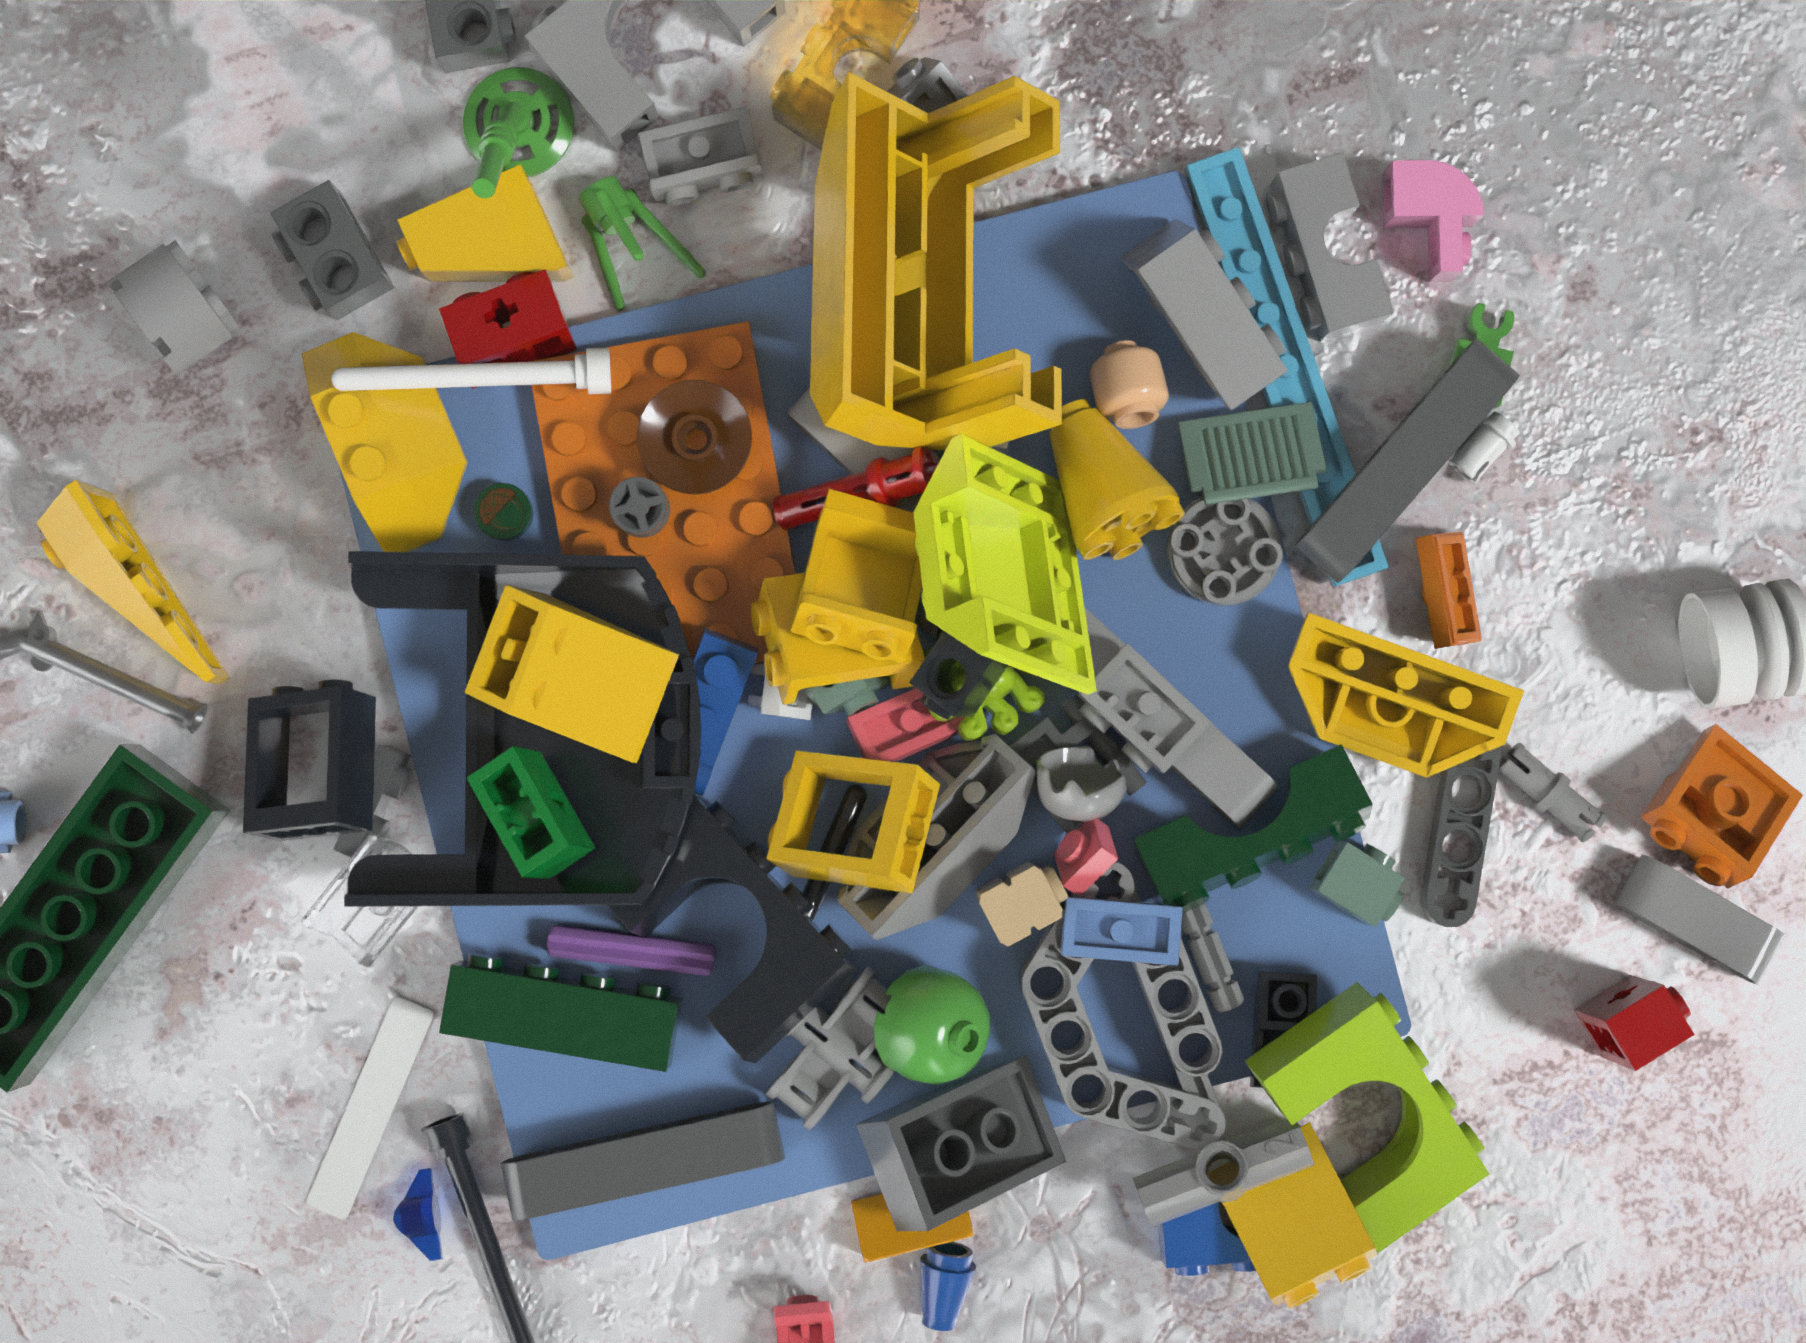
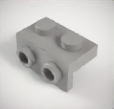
M746 106L638 133L649 176L650 189L656 202L666 200L668 206L683 205L699 199V191L719 186L721 192L724 193L740 191L754 185L753 178L763 176Z

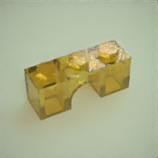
M831 0L830 6L835 10L824 26L816 23L811 28L800 48V52L804 54V57L793 73L786 69L780 75L770 93L769 98L774 101L771 105L774 120L822 151L831 104L842 85L834 75L838 62L847 54L865 51L876 55L890 64L920 19V2L918 0Z

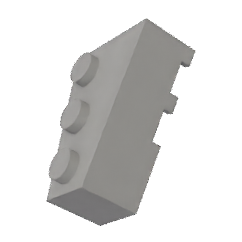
M1174 219L1122 255L1120 259L1129 272L1132 270L1135 272L1151 296L1149 301L1159 315L1163 314L1180 340L1181 347L1218 400L1227 408L1233 410L1288 372L1279 357L1286 352V349L1268 323L1260 328L1249 309L1255 306L1256 303L1243 282L1237 276L1229 281L1218 264L1219 261L1225 258V255L1207 229L1198 233L1195 228Z

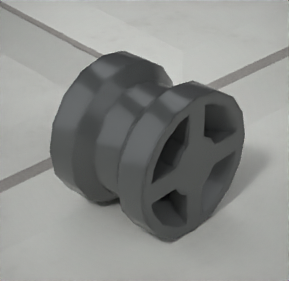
M631 477L620 482L613 490L609 501L610 514L615 524L628 535L638 538L651 537L659 533L667 525L671 514L670 502L665 492L655 482L644 477ZM650 507H654V508H651L650 513L647 515V518H646V514L649 512Z

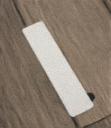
M399 996L392 999L307 1197L306 1203L308 1206L340 1220L348 1218L434 1017L432 1010Z

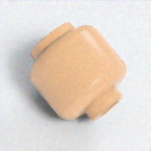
M1124 340L1107 346L1104 349V355L1093 363L1089 371L1097 409L1110 422H1115L1118 428L1134 429L1154 422L1159 417V411L1164 408L1169 399V392L1159 355L1148 347L1137 346L1134 341Z

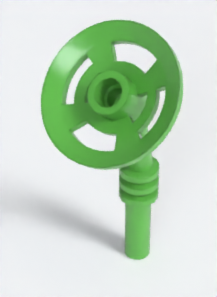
M524 67L503 69L482 80L469 96L464 110L463 129L470 150L480 161L472 183L474 194L480 198H490L495 193L502 172L521 164L528 177L536 176L552 168L565 155L574 133V114L566 93L548 75ZM510 81H527L540 86V88L533 96L520 91L505 94L501 84ZM485 98L489 101L483 116L485 129L483 135L479 137L477 114ZM556 104L559 124L556 136L552 143L546 140L551 125L548 107ZM496 107H499L498 118L496 121H492L494 110ZM540 110L541 124L539 130L535 132L536 120L532 112ZM530 146L534 158L524 161H511L515 148Z

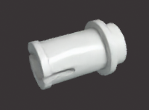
M1495 411L1488 418L1485 417L1479 424L1480 428L1459 452L1448 461V464L1452 466L1451 468L1458 475L1473 485L1479 482V478L1506 448L1512 450L1516 446L1514 439L1519 434V430L1506 417Z

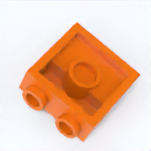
M1714 724L1702 732L1680 768L1666 776L1640 817L1652 826L1650 836L1657 844L1669 850L1680 849L1696 862L1694 872L1701 880L1713 886L1724 885L1726 888H1730L1754 876L1803 794L1720 726Z

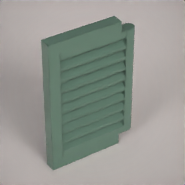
M1312 402L1178 422V431L1191 493L1202 491L1205 505L1318 488L1316 474L1325 473L1326 471Z

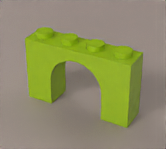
M1356 982L1249 1057L1245 1062L1273 1104L1291 1125H1294L1333 1096L1354 1084L1366 1081H1383L1398 1086L1402 1099V1116L1393 1139L1379 1154L1341 1180L1376 1251L1379 1253L1490 1175V1173L1478 1156L1479 1153L1485 1150L1482 1142L1465 1121L1458 1125L1450 1113L1457 1108L1454 1099L1438 1079L1430 1083L1422 1069L1429 1065L1426 1056L1410 1036L1402 1040L1394 1026L1401 1021V1018L1394 1007L1381 992L1372 997Z

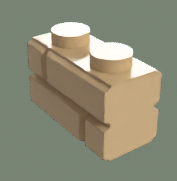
M1029 861L1007 872L1006 880L1003 881L998 877L977 888V895L975 896L998 940L1007 947L1031 935V927L1034 926L1040 930L1061 919L1063 909L1060 903L1069 898L1053 867L1051 868L1048 865L1041 869Z

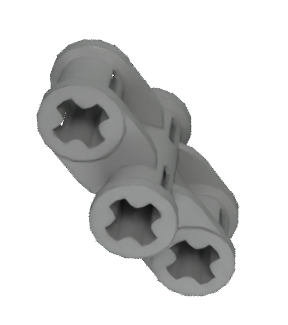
M869 966L866 967L847 990L830 1015L817 1005L785 1036H793L804 1047L776 1078L765 1093V1096L770 1100L778 1098L802 1117V1126L808 1131L821 1119L848 1082L861 1092L860 1099L868 1104L895 1072L888 1068L882 1062L880 1056L873 1051L876 1048L874 1022L877 1011L885 1014V1011L883 1012L864 996H868L884 1010H886V1006L892 996L885 994L888 988L874 978L875 971ZM806 1022H808V1023H810L812 1026H814L818 1031H820V1032H821L823 1035H825L827 1038H824L821 1034H819L816 1030H814V1029H813L811 1026H809ZM851 1058H853L855 1061H857L861 1066H863V1067H864L866 1070H868L871 1074L867 1073L864 1069H862L859 1065H857L854 1061H852Z

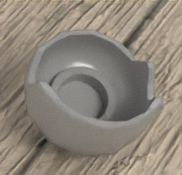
M1061 747L1043 753L1036 760L1040 801L1051 813L1067 820L1086 822L1111 813L1125 796L1127 790L1126 778L1122 771L1119 770L1120 767L1116 759L1110 761L1109 767H1102L1090 747Z

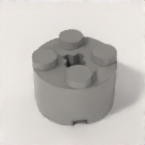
M176 240L167 246L164 244L160 245L106 282L150 343L158 348L164 356V361L177 376L233 338L231 333L239 328V325L209 285L199 292L198 289L205 285L206 281Z

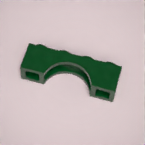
M1342 744L1289 768V796L1283 810L1271 824L1256 833L1240 837L1220 836L1202 829L1184 815L1134 838L1135 854L1159 903L1162 905L1183 907V912L1192 910L1210 899L1208 892L1227 883L1231 889L1242 887L1262 875L1260 870L1262 867L1281 860L1283 865L1295 863L1310 855L1314 851L1312 845L1330 836H1333L1336 842L1342 841L1365 829L1364 821L1370 819L1373 803Z

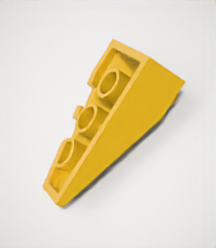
M74 480L66 485L37 522V525L46 537V539L41 541V546L50 561L59 569L65 567L70 574L205 683L223 684L229 680L230 677L113 493L78 480Z

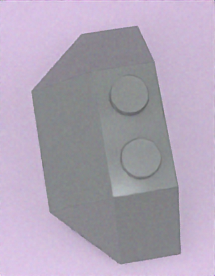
M996 734L982 737L981 741L965 742L930 751L917 764L940 783V788L913 894L843 884V887H840L837 902L875 940L940 917L1017 835L1036 771ZM888 796L852 833L847 856L872 859Z

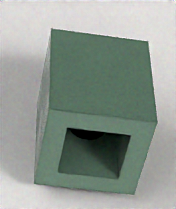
M1338 841L1334 844L1308 886V889L1364 924L1376 927L1381 919L1385 922L1388 921L1398 909L1404 893L1399 891L1406 878L1391 870L1396 861L1374 846L1366 843L1361 851L1348 842Z

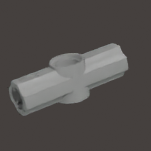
M1286 1119L1228 1142H1212L1197 1154L1133 1178L1149 1223L1151 1227H1154L1217 1202L1235 1201L1243 1196L1246 1191L1312 1167L1314 1162L1298 1122L1291 1125ZM1225 1158L1235 1162L1240 1168L1239 1174L1230 1184L1217 1185L1208 1179V1168L1216 1160Z

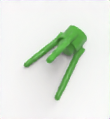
M609 176L596 181L579 196V201L587 213L582 217L581 221L591 236L616 310L622 311L625 308V302L602 231L607 236L618 233L632 257L636 261L642 260L644 257L643 251L629 229V226L635 220L632 212L698 278H703L706 275V270L693 258V255L643 205L633 188L624 190L616 176Z

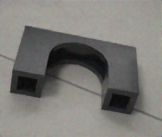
M693 796L674 855L671 856L662 875L655 884V888L643 905L607 906L631 933L646 938L687 898L705 887L716 884L739 885L745 887L756 898L764 913L767 927L766 945L763 955L753 972L705 1017L742 1060L756 1064L856 969L846 957L852 948L830 924L823 930L818 927L808 916V913L814 908L813 904L793 883L790 882L785 888L778 883L770 874L776 865L766 859V852L753 841L746 847L733 833L739 826V823L717 800L709 806Z

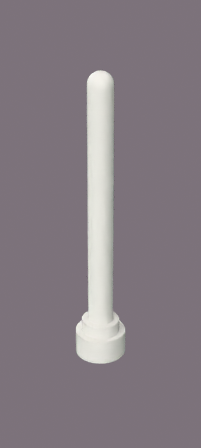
M586 348V354L575 355V360L339 368L333 372L331 380L333 386L340 391L576 383V389H588V394H611L609 348Z

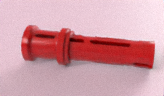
M923 446L915 447L912 454L888 460L885 457L873 459L866 466L865 471L836 480L826 481L787 495L776 496L773 501L776 521L783 530H790L796 526L817 521L824 502L820 504L815 503L826 499L829 489L895 507L899 505L900 499L924 492L940 460L935 450L926 449ZM911 474V476L902 479L903 476Z

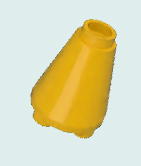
M1086 399L1075 400L1062 406V425L1052 427L1049 437L1074 545L1084 560H1090L1108 552L1113 560L1126 558L1143 546L1141 537L1154 529H1165L1182 519L1185 512L1179 503V497L1168 481L1098 409L1091 408Z

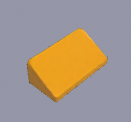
M882 1193L851 1200L860 1249L865 1263L974 1236L969 1211L929 1231H896Z

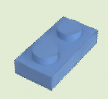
M1069 897L1064 903L1060 954L1071 957L1178 966L1183 907Z

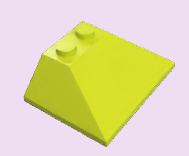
M963 434L953 437L913 512L916 530L915 548L919 556L923 587L921 599L926 612V619L982 656L1087 695L1096 692L1097 688L1077 552L1072 538L1060 481Z

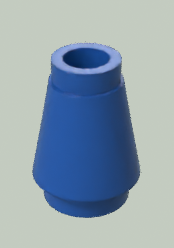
M957 1242L944 1243L928 1247L927 1253L920 1257L922 1324L925 1327L937 1331H951L955 1328L956 1319L959 1316L976 1270V1265L972 1261L973 1251L969 1247Z

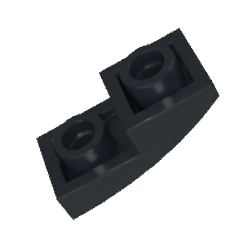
M1259 972L1251 1056L1316 1011V974ZM1251 1071L1250 1087L1263 1088Z

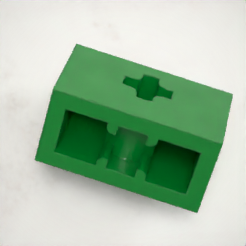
M512 746L467 777L469 784L522 877L551 879L595 849L594 844L540 751Z

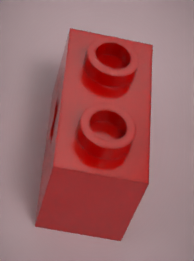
M546 269L535 273L523 272L516 274L501 286L482 293H465L457 297L452 304L439 308L458 364L529 362L562 356L577 350L557 293ZM510 321L511 325L504 328L503 324Z
M1629 975L1574 1009L1601 1056L1634 1071L1639 1070L1695 1035L1686 1021V1018L1691 1016L1690 1009L1674 987L1666 988L1664 984Z

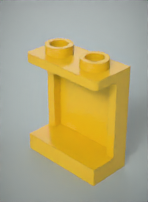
M829 489L817 522L790 632L807 636L810 640L819 644H835L864 652L867 656L876 660H892L903 663L916 634L917 624L914 622L922 589L919 556L915 548L916 530L914 513Z
M805 573L764 578L758 601L751 604V618L755 634L757 636L764 635L768 652L764 656V666L768 684L770 687H778L783 705L795 703L798 691L804 688L888 675L893 689L913 686L909 682L925 660L917 629L903 663L892 660H876L870 658L864 652L835 644H819L813 642L807 636L790 632Z
M1310 1122L1300 1128L1308 1145L1314 1166L1246 1191L1243 1196L1235 1201L1223 1203L1270 1300L1274 1305L1285 1301L1289 1309L1302 1305L1318 1296L1320 1293L1316 1286L1335 1276L1338 1277L1340 1283H1344L1366 1273L1372 1268L1368 1260L1378 1255L1369 1234ZM1231 1161L1209 1172L1208 1175L1214 1184L1228 1185L1237 1178L1240 1168L1235 1162Z

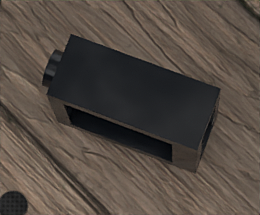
M331 679L320 681L318 689L306 690L305 688L295 686H279L272 688V695L248 698L243 833L275 841H286L373 831L375 696L354 690L353 683L350 681ZM329 712L326 801L287 805L290 717Z

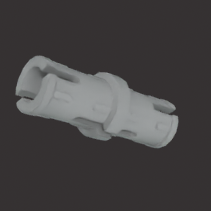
M1520 742L1514 745L1507 754L1521 764L1524 770H1521L1510 759L1506 760L1503 757L1500 760L1499 773L1504 774L1532 797V806L1541 813L1547 810L1572 831L1581 842L1589 840L1596 832L1583 822L1579 815L1599 828L1605 822L1607 815L1599 811L1569 786L1571 780L1561 772L1554 774L1540 760L1526 750L1525 746Z

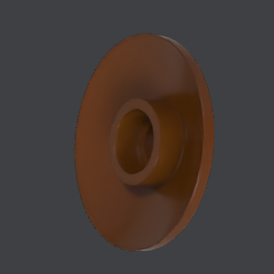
M686 380L664 388L650 400L639 421L637 443L645 467L659 483L679 493L700 495L725 487L740 474L751 452L752 428L744 407L730 391L709 381ZM694 430H701L707 435V443L700 450H692L686 445L688 434Z

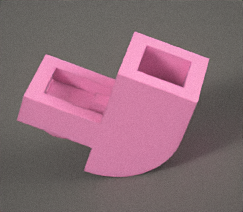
M1393 160L1382 173L1383 228H1427L1429 282H1451L1463 272V266H1468L1470 262L1471 238L1469 232H1462V227H1472L1484 216L1481 196L1469 177L1450 164L1435 160Z

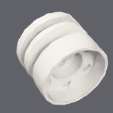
M1787 578L1769 581L1765 585L1762 583L1745 585L1740 594L1727 587L1685 595L1681 603L1678 621L1679 645L1689 687L1696 701L1704 709L1747 704L1755 693L1762 700L1780 699L1782 695L1785 697L1806 695V598L1796 583Z

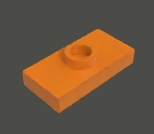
M1463 532L1432 534L1415 538L1423 580L1421 595L1428 609L1434 649L1481 642L1482 637Z

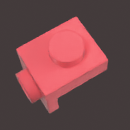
M798 1295L786 1299V1305L773 1307L774 1321L777 1328V1343H836L834 1316L829 1301L820 1302V1298L815 1295Z

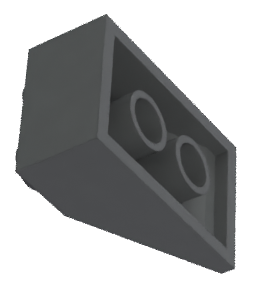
M1026 1055L1019 1056L904 1101L856 1124L896 1231H929L1067 1162Z

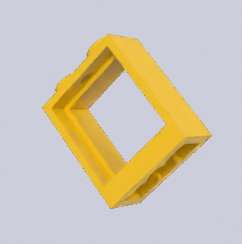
M796 751L791 769L784 777L783 799L777 821L769 832V851L766 859L793 877L913 894L940 783L916 764ZM825 779L891 786L872 859L807 850Z

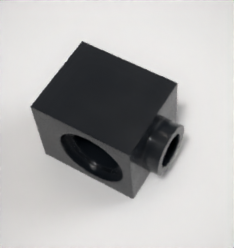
M944 631L909 683L924 694L920 700L922 704L944 719H950L951 716L973 717L1008 665L978 654ZM959 661L965 669L966 680L963 687L955 691L949 682V672L951 667Z

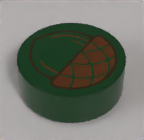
M497 483L487 487L480 493L475 503L474 515L478 526L485 534L497 540L510 541L519 538L529 529L533 520V506L527 494L518 487L509 483Z

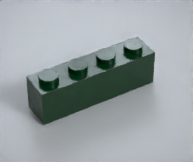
M469 953L468 961L460 960L451 964L439 1029L440 1034L667 1072L672 1064L683 998L670 996V986L651 982H637L636 990L614 987L615 977L591 972H581L580 981L558 977V967L540 963L526 962L524 971L503 968V958L480 953Z

